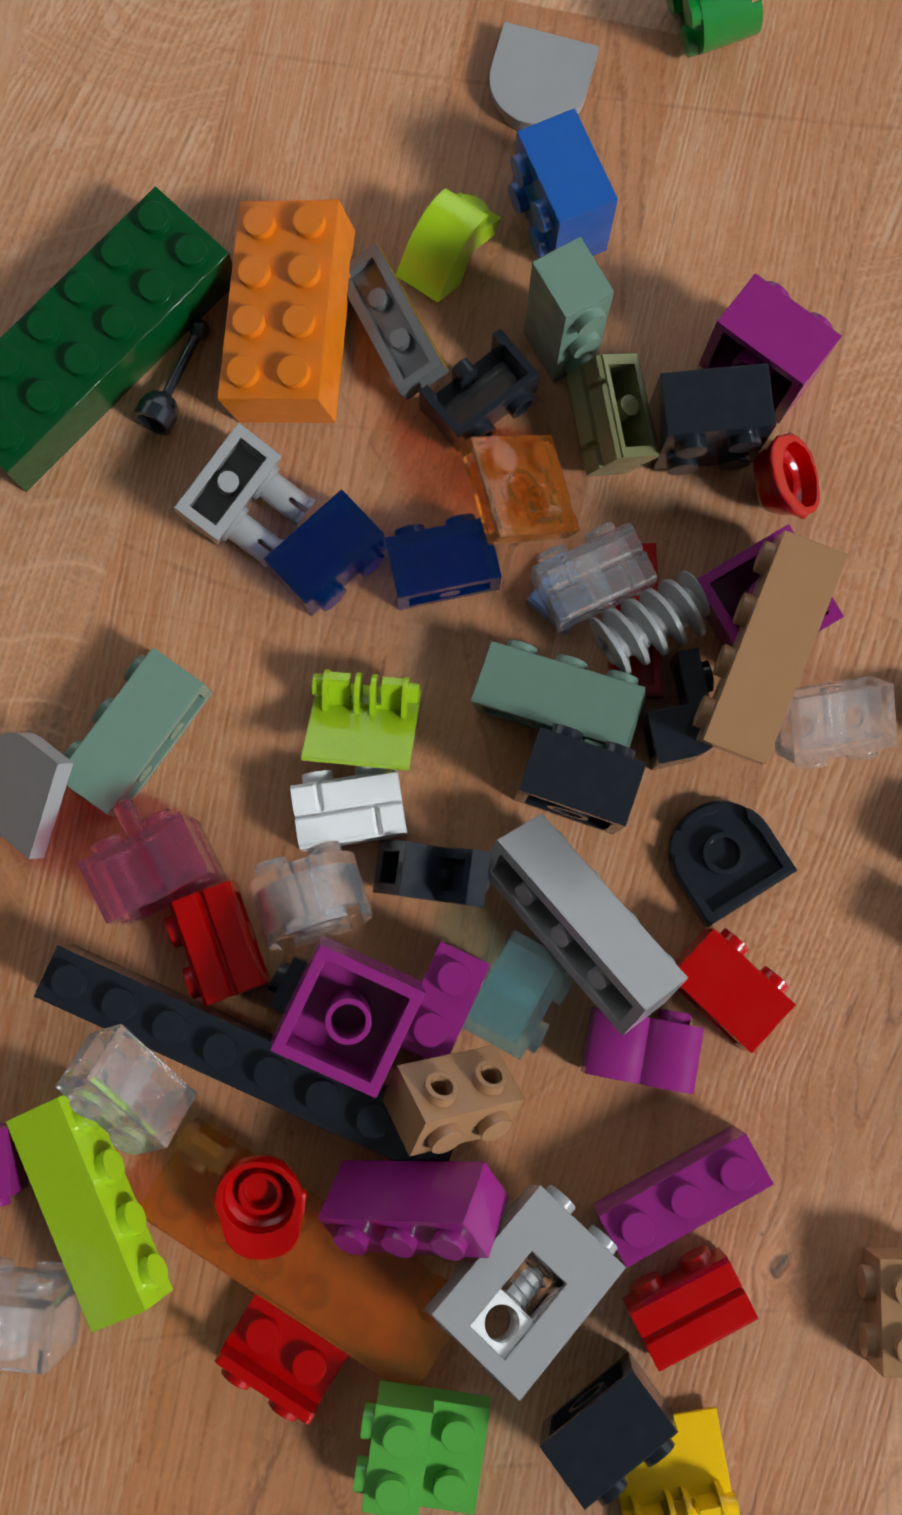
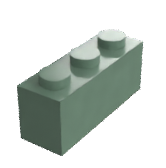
M581 236L532 262L524 334L553 383L566 377L578 367H583L584 363L599 354L614 295V290Z
M509 639L506 645L491 641L471 699L478 712L538 731L540 727L551 730L554 723L562 724L584 733L582 739L584 742L603 748L605 741H609L630 748L646 701V689L643 686L637 685L638 678L618 670H608L607 676L586 670L588 666L586 662L568 655L559 654L556 660L536 655L538 649L522 641Z
M152 648L147 656L140 655L132 662L124 676L126 684L115 698H107L98 707L92 718V722L95 725L84 740H76L63 754L73 762L67 786L107 815L118 819L122 817L213 694L203 682L155 648Z

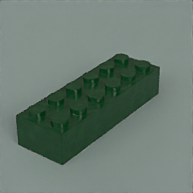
M156 186L0 337V468L25 492L189 331L190 324L194 320L201 319L230 290L233 265L230 253Z

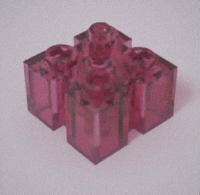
M132 798L122 800L113 806V810L127 839L123 840L120 834L107 837L89 848L92 856L78 862L106 924H118L121 922L124 925H132L168 907V903L196 893L226 877L199 820L192 817L189 818L188 815L180 811L172 814L170 809L157 812L143 820Z

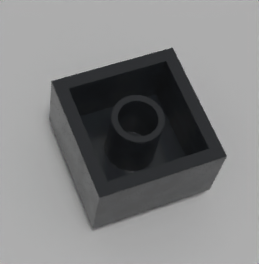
M768 363L660 373L649 403L659 451V457L651 460L652 470H667L670 475H685L697 471L702 466L718 465L720 470L731 471L744 468L750 462H753L776 427Z
M556 723L552 725L551 730L540 727L514 801L612 835L626 827L647 763L634 759L636 751L627 746L605 741L603 748L584 742L582 741L584 733L572 727Z
M628 1351L543 1421L540 1448L585 1510L596 1500L599 1501L601 1506H604L619 1496L629 1484L625 1476L643 1461L647 1467H652L666 1457L675 1446L671 1438L678 1433L671 1407Z

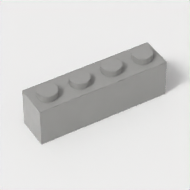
M542 813L496 841L490 851L489 869L491 872V884L622 1036L662 1006L688 979L684 972L676 965L674 959L660 947L639 923L636 916L620 902L604 884L601 877L588 866L567 842L564 835L556 830Z

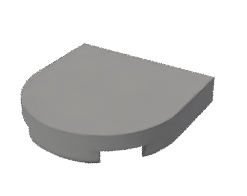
M504 22L489 77L491 100H493L498 111L504 116V121L511 127L521 130L573 108L579 114L586 100L600 46Z
M8 732L0 735V835L28 860L44 858L73 762L34 733Z

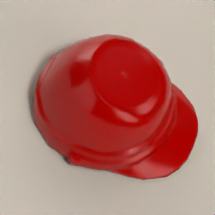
M793 433L776 436L771 444L753 460V472L759 503L767 512L778 515H793L800 519H806L808 514L816 511L820 503L819 480L812 453L804 441Z
M271 1154L251 1155L240 1159L227 1169L218 1182L216 1193L212 1197L211 1203L216 1217L220 1221L225 1241L235 1254L247 1259L265 1260L281 1257L294 1248L300 1236L307 1192L301 1187L294 1171L282 1159Z

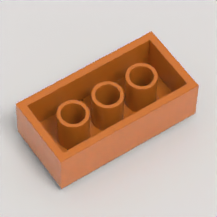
M339 199L239 202L217 398L238 422L336 423L348 307V281L351 278L349 269L350 261L353 258L355 229Z

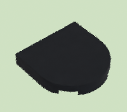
M713 801L691 810L678 822L669 841L668 860L672 875L705 927L713 925L798 871L765 820L754 810L732 802Z

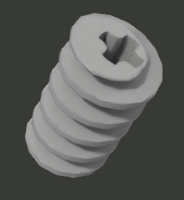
M683 570L677 575L676 582L672 579H665L658 585V592L647 588L640 594L639 602L633 598H628L621 604V612L616 608H608L602 614V622L597 618L591 617L589 624L593 636L607 660L612 665L615 664L622 672L630 674L629 657L634 655L644 666L650 663L649 646L652 645L659 654L665 656L669 653L667 637L671 636L681 647L688 643L686 627L689 626L697 636H704L707 633L704 618L710 614V606L701 584L689 571Z

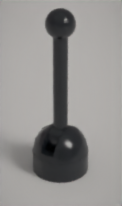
M197 319L190 324L189 331L191 336L163 391L153 390L146 393L139 400L132 414L139 424L152 432L165 436L170 435L177 421L178 407L172 394L199 341L206 339L210 333L209 325L204 320Z

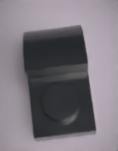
M698 647L677 651L669 661L679 705L648 711L640 719L651 770L688 763L712 748V746L696 740L700 728L693 726L694 717L702 698L705 695L709 696V692L714 691V677L711 666L707 660L701 661Z
M380 839L372 892L457 905L484 907L486 892L491 882V872L489 869L491 852L476 849L439 847L410 841Z

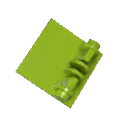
M325 669L324 674L314 673L312 695H315L301 760L409 771L421 698L420 684L410 683V677H383L380 687L379 675L372 674L371 684L363 685V673L361 672L356 673L355 683L351 684V673L331 672L330 669Z

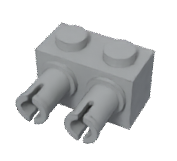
M238 422L174 507L176 515L216 545L220 540L226 542L227 539H230L259 561L265 568L274 555L258 544V541L274 553L278 552L285 541L282 538H278L247 514L249 508L246 507L252 498L256 501L260 497L289 519L294 526H297L304 517V512H307L316 500L313 497L310 498L279 474L280 467L277 464L280 461L281 455ZM289 500L296 504L298 507H300L304 512H302L296 506L290 503Z

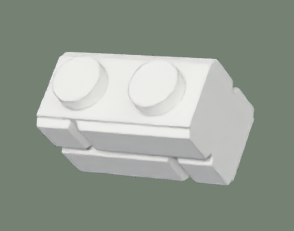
M355 766V775L334 779L333 770L315 771L301 775L303 784L290 786L299 849L303 852L407 836L408 832L398 771L395 769L387 770L384 768Z

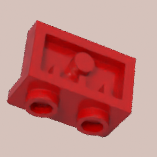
M258 1288L214 1361L222 1367V1375L231 1384L243 1390H249L250 1387L269 1399L268 1405L280 1417L291 1422H295L298 1418L309 1425L316 1414L318 1404L347 1359L350 1349Z

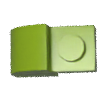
M445 188L434 198L417 223L395 276L434 301L439 302L460 286L473 252L495 236L502 218L488 210L487 204L480 198L461 192L454 194Z

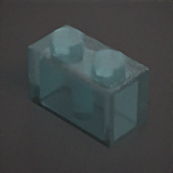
M512 930L476 996L462 1028L492 1045L495 1044L499 1049L521 1060L526 1049L532 1053L537 1051L549 1027L548 1023L542 1021L552 1001L558 1005L562 1003L574 979L545 946Z

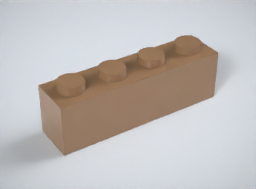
M786 530L776 536L773 543L764 541L753 566V572L760 574L753 594L747 592L743 594L734 614L733 623L739 625L740 628L733 646L724 644L713 669V675L720 677L713 697L705 695L702 698L695 714L693 726L700 728L696 738L697 741L754 763L767 764L849 554Z

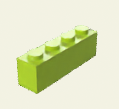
M89 1084L18 1115L6 1121V1124L92 1333L145 1312L169 1294L173 1287L168 1278L167 1265L159 1255L146 1225L145 1212L137 1202L125 1174L124 1161L115 1150L103 1121L102 1108L98 1101L94 1099Z

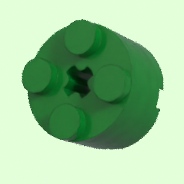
M666 0L671 15L677 13L681 15L684 26L680 28V38L687 58L702 55L759 34L762 28V0L753 3L752 0Z

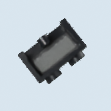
M499 328L492 334L491 351L475 364H472L468 358L460 360L452 369V381L436 394L428 384L419 390L420 410L431 419L457 452L468 444L472 449H477L496 432L494 424L508 413L512 418H517L536 401L534 393L537 392L539 373L502 329Z

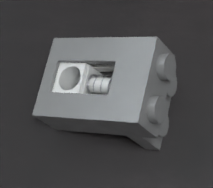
M528 1185L514 1203L507 1202L489 1258L468 1257L424 1309L448 1335H452L484 1366L483 1369L508 1394L519 1401L626 1268L613 1255L618 1249L616 1244L596 1226L591 1225L587 1230L571 1215L576 1209L575 1205L553 1185H549L546 1190L541 1185ZM527 1256L545 1273L543 1274L537 1267L526 1262L530 1268L525 1269L523 1272L519 1271L521 1275L516 1281L511 1280L513 1284L508 1290L501 1289ZM543 1277L551 1279L553 1282L526 1314L525 1306L530 1307V1300L533 1297L538 1298L537 1292L539 1289L546 1288ZM503 1304L509 1311L510 1325L502 1336L490 1338L485 1330V1317L492 1307Z

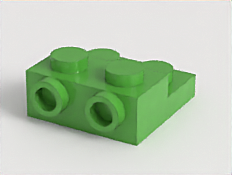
M380 1380L377 1403L365 1402L360 1439L371 1440L369 1456L358 1455L353 1492L364 1494L361 1512L378 1515H419V1508L426 1507L475 1515L491 1408V1396Z

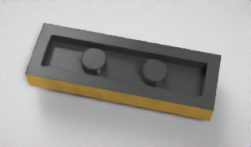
M375 243L350 261L349 273L351 278L348 280L347 296L398 392L408 400L419 393V390L426 384L428 386L450 371L399 278L395 276L396 273L387 256L378 244Z

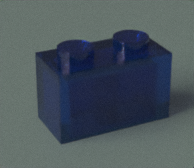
M341 489L264 558V561L270 573L312 616L320 608L323 611H328L334 607L346 594L347 590L344 586L355 576L360 574L362 577H365L381 564L385 558L382 552L387 549L385 534Z
M461 514L445 521L446 525L425 529V526L422 524H412L395 530L394 536L385 537L399 610L500 590L502 576L489 516L476 519L474 514Z

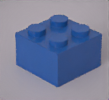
M573 108L517 131L515 155L510 157L513 183L508 185V192L517 214L524 213L531 226L528 229V234L537 257L541 258L580 236L592 256L607 251L618 198L576 109Z

